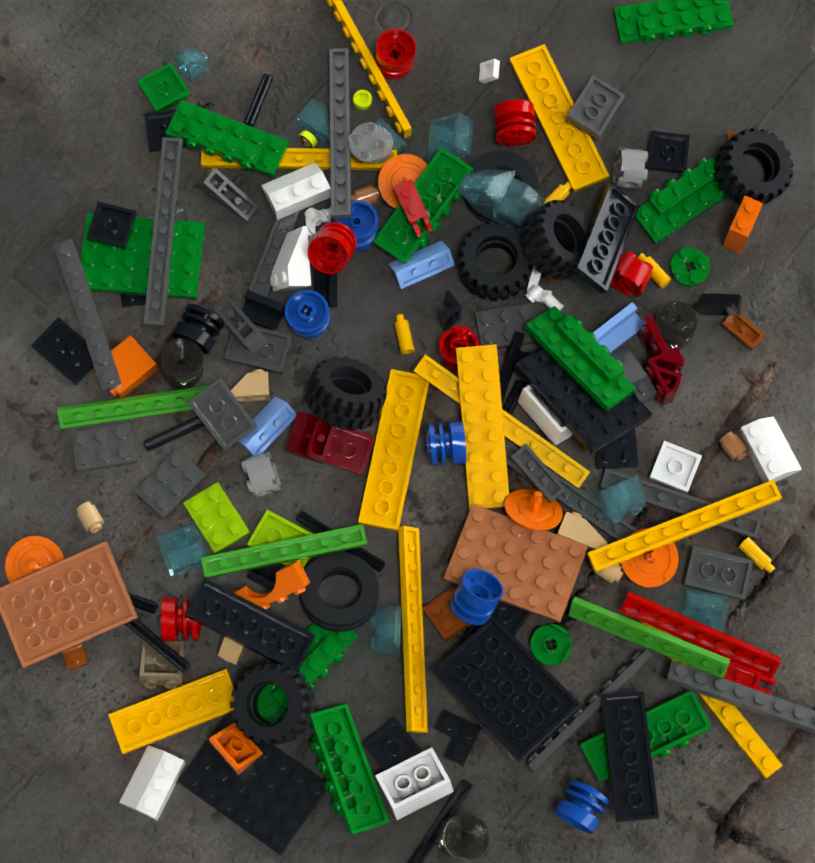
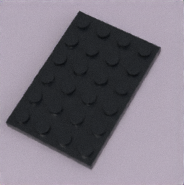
M543 347L514 365V369L591 455L649 420L652 416L648 408L641 401L637 400L634 393L608 411H605Z
M494 616L432 671V674L518 763L581 706L571 693Z
M227 713L210 737L234 722L238 724V721L233 720L232 716ZM208 739L177 782L281 856L326 793L325 781L274 745L258 744L253 739L251 740L263 754L241 774L237 775L210 744Z

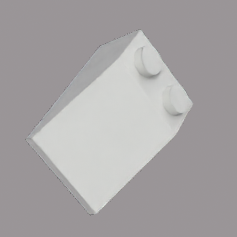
M302 226L286 234L270 278L273 292H296L311 286L307 226Z

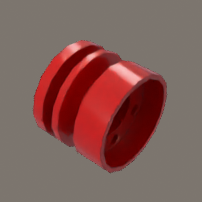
M389 29L381 34L377 40L373 59L384 78L395 80L409 74L412 70L417 50L416 42L409 33L400 29Z
M514 99L503 101L494 107V120L497 124L495 126L497 143L503 146H522L536 139V125L533 122L535 120L534 104L532 102Z
M340 222L324 224L309 245L308 258L310 263L318 271L325 274H335L342 271L357 247V239L354 232Z
M162 598L161 636L163 642H176L179 632L183 633L184 641L189 640V632H192L193 641H199L202 625L185 617L189 609L188 598H184L183 607H179L177 598Z

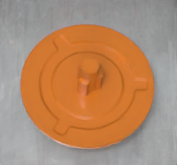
M401 154L389 159L381 168L378 176V188L384 201L397 209L400 201L394 186L410 179L415 184L428 166L427 163L411 154Z
M519 489L510 493L505 499L504 507L507 515L525 529L532 531L549 530L556 527L562 520L563 511L560 504L556 500L550 504L538 490Z
M644 528V529L637 530V531H635L634 533H632L631 535H634V534H636V533H639V532L644 531V530L649 529V528ZM673 542L621 563V566L626 576L635 584L648 588L658 587L667 583L674 576L679 562L678 550Z
M42 536L25 537L16 542L9 550L5 561V572L9 582L12 583L64 560L61 549L48 538Z

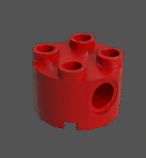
M626 251L625 254L620 256L610 285L624 295L629 296L633 293L634 297H639L652 277L653 266L648 262L638 259L633 252Z
M454 326L442 334L439 341V357L442 365L451 370L458 371L456 348L479 346L478 337L470 328Z

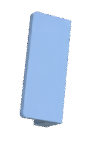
M443 241L416 251L406 264L399 260L389 263V267L394 272L401 289L455 266L450 249Z
M633 302L593 332L596 341L600 345L607 346L610 354L640 331L643 321L636 314L637 307Z
M274 397L254 417L253 420L257 427L238 440L237 443L243 445L252 456L262 454L296 418L297 414L286 401Z

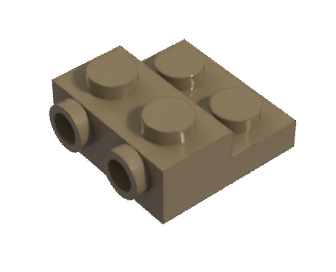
M143 640L139 673L140 685L150 689L155 688L156 685H165L168 689L182 686L183 673ZM185 641L165 642L184 658Z

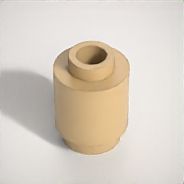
M85 502L77 507V517L86 532L96 533L102 529L104 520L95 505H92L91 502Z
M618 564L596 574L612 584L614 581L618 583L624 572L622 571V566Z

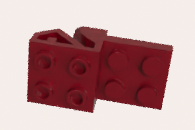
M650 315L643 319L639 332L642 343H646L649 348L650 359H648L644 371L657 392L655 400L657 402L660 401L661 405L664 406L674 400L682 377L680 373L685 361L677 346L669 349Z
M298 412L284 451L322 465L326 463L362 476L375 436L358 430L338 429L339 427H332L326 421L322 422L311 414Z

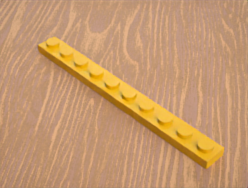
M326 0L329 7L332 6L335 11L333 14L337 23L341 22L344 36L352 42L350 45L354 54L358 53L362 69H366L369 73L368 79L371 85L376 86L379 100L381 102L384 101L387 106L385 110L390 118L393 117L397 133H401L404 139L411 136L409 122L342 0Z
M287 148L278 169H301L316 163L321 170H331L330 149ZM201 150V168L243 169L237 163L225 162L221 157L216 155L209 156ZM391 150L390 157L380 164L363 162L357 159L351 152V170L380 171L389 159L397 156V150Z
M425 354L413 371L461 405L459 378ZM502 409L504 436L520 448L527 444L548 468L579 489L590 471Z
M771 480L587 553L594 572L597 573L780 501L782 496L774 480Z
M401 526L398 527L406 730L412 733H427L419 528Z
M638 620L640 623H642V624H644V625H647V626H649V627H652V628H654V629H657V630H659V631H662V632H664V633H667V632H665V631H663V630H661V629H658V628H656V627H654V626H651V625H649V624H647V623H645V622H642V621ZM668 657L670 661L673 660V661H676V662L685 664V663H683V662H680V661H678V660H675V659H673V658ZM697 693L765 779L783 766L734 705Z

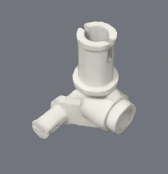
M313 207L306 210L304 215L306 216L308 247L316 236L315 226H319L322 222H331V207L326 210H317Z
M533 265L525 297L531 303L536 301L541 304L544 303L549 309L556 306L561 310L564 305L552 295L553 292L543 290L538 285L541 273Z

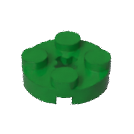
M683 247L673 256L670 263V272L677 284L690 288L698 284L700 285L706 280L710 271V261L700 250ZM692 264L695 270L691 269L690 272H688L687 267L684 265Z
M556 624L539 627L533 633L530 641L531 654L545 666L554 667L563 663L569 657L572 649V642L568 632ZM554 640V645L557 648L548 650L545 642Z

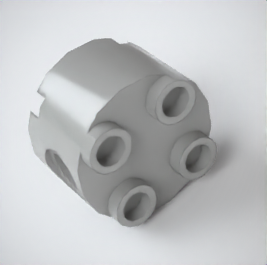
M372 122L357 126L348 139L352 154L357 159L368 164L385 162L392 153L394 141L387 129Z
M619 147L615 154V157L618 159L613 163V184L616 187L641 188L642 182L646 181L648 170L645 169L648 151Z
M269 451L246 458L245 461L241 462L244 473H247L250 479L247 481V486L250 493H253V496L260 497L281 490L279 474L275 463L270 461L273 457Z

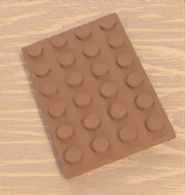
M472 504L445 573L444 581L459 585L464 573L468 570H485L493 574L502 584L503 595L500 599L501 602L560 623L588 546L546 530L532 531L525 529L508 516Z
M106 541L0 588V613L23 668L139 618Z

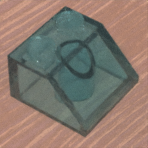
M457 112L430 121L427 157L433 159L441 147L460 160L471 157L474 120Z
M485 169L466 174L458 192L471 204L499 206L516 172L514 170Z
M510 177L493 209L492 219L505 222L510 227L513 225L517 227L518 231H521L522 223L526 216L544 205L545 200L528 184Z
M638 475L600 491L597 504L607 523L611 521L617 523L622 521L625 515L630 513L636 515L643 511L642 508H644L646 500Z
M195 522L156 536L170 576L202 566L201 557H205L207 554Z
M687 589L682 615L723 632L728 613V596Z
M401 606L376 610V616H372L371 628H375V636H371V649H375V655H400Z

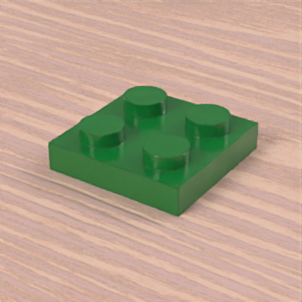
M171 62L137 80L138 85L155 112L164 111L191 96Z

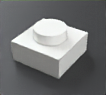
M494 58L480 63L479 81L487 83L497 80L499 77L500 61Z

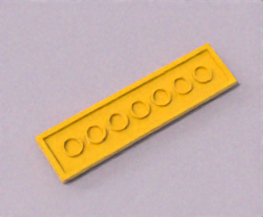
M545 44L511 57L509 62L528 101L534 104V113L567 181L572 186L573 193L609 179L610 175L590 135L565 119L574 102Z
M497 344L456 348L461 414L466 442L469 510L472 504L486 509L504 507L505 499L509 495Z
M394 369L390 371L387 397L382 408L358 524L398 532L429 382L418 374Z

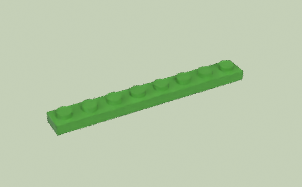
M209 385L57 407L60 428L64 429L192 410L188 401Z
M363 524L205 556L201 557L204 577L208 579L367 546V540Z
M574 597L568 615L572 618L723 679L730 662V659L578 597Z

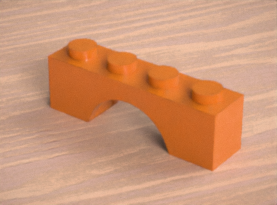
M298 560L276 572V583L271 592L258 593L245 585L233 591V593L266 610L271 607L270 603L274 601L278 604L287 600V595L291 593L298 595L306 590L305 587L310 581Z

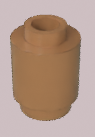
M371 184L355 190L351 194V201H365L370 205L378 203L377 199L380 198L377 187L373 188Z
M732 431L719 440L721 443L720 447L732 461L737 460L740 462L748 455L746 453L748 447Z

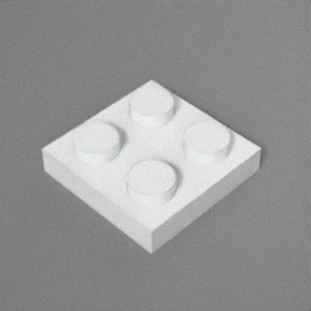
M664 441L649 479L687 494L702 455Z

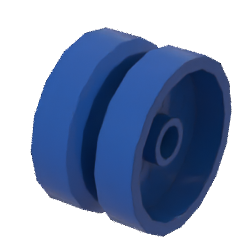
M353 200L351 201L352 218L335 219V222L348 226L354 232L357 239L355 251L359 252L367 250L374 245L373 240L379 233L377 212L372 205L365 201Z
M300 290L293 294L286 303L285 317L291 331L298 337L304 339L317 338L328 329L331 321L330 310L325 298L318 292Z

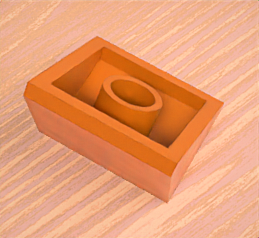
M234 722L210 737L209 742L234 772L239 775L263 753L251 739H247L244 736V731L237 729V723Z

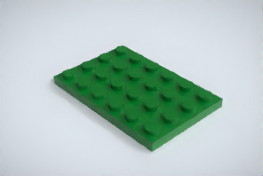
M87 213L80 261L90 290L146 296L154 218L136 217L126 250L88 241L86 237L94 214ZM175 220L168 298L197 300L206 226L203 222Z

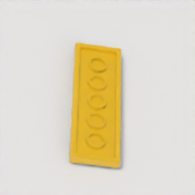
M227 669L108 714L122 754L124 755L224 716L227 713L234 712V708H230V702H234L235 697L231 696L234 687Z

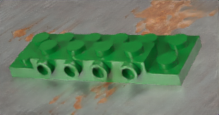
M659 0L619 6L613 9L620 45L644 41L650 43L658 39L670 40L678 36L690 37L698 33L709 34L712 31L732 29L734 26L728 0Z
M183 100L180 101L165 132L169 138H182L183 143L191 149L198 148L209 156H219L225 162H234L243 169H252L273 178L289 146V141Z
M441 147L414 184L428 214L427 217L433 231L429 232L426 229L422 218L416 221L421 230V236L417 237L400 203L373 240V244L406 264L415 251H418L420 247L424 249L430 240L428 236L431 232H437L441 225L439 221L443 216L447 217L452 210L451 204L454 200L457 202L463 195V185L474 171L473 167Z
M704 158L697 163V168L694 170L690 168L685 170L681 174L680 179L677 181L675 179L670 180L662 191L659 189L653 191L649 195V201L638 208L635 220L654 245L727 198V192L725 190L722 191L720 188L721 183L717 181L715 176L717 171L714 170V164L718 162L715 158L709 160Z
M553 306L525 325L524 329L605 411H608L635 392L636 387L623 375L625 370L623 363L610 355L607 346L600 345L596 341L593 332H587L582 327V322L579 318H573L571 315L566 317L556 306Z
M314 623L306 630L314 634L315 637L298 673H302L306 677L304 681L310 683L312 689L309 692L315 688L316 685L314 683L319 678L322 680L330 672L329 667L333 663L337 665L344 658L343 653L359 637L354 630L344 632L329 631ZM270 684L261 691L257 703L260 716L269 724H276L287 712L288 698L285 691L279 685Z
M689 691L646 712L652 758L658 755L660 759L672 753L670 749L676 746L682 749L690 744L689 740L712 728L693 691ZM604 732L580 744L598 783L610 778Z
M347 703L310 714V718H312L310 726L314 737L311 738L310 747L314 754L317 753L319 758L317 767L319 772L325 775L326 781L324 786L326 792L332 795L333 812L338 814L340 818L343 817L349 835L352 836L390 823Z

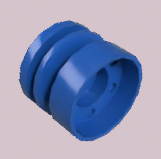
M463 421L449 422L448 431L444 432L441 423H438V432H434L433 423L428 424L426 448L431 466H437V457H440L441 465H445L446 456H450L452 464L466 463Z
M468 570L464 573L450 600L451 610L460 620L468 624L483 625L490 619L495 607L499 603L503 595V586L493 574L485 570Z
M571 780L568 786L572 790L566 789L565 794L571 801L561 799L554 813L568 824L586 833L593 834L599 823L593 812L603 815L605 810L601 806L607 807L610 801L596 788L586 783Z

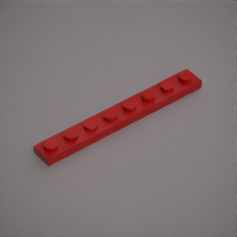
M628 592L620 607V612L726 657L745 667L762 672V674L768 677H773L781 663V658L631 592Z

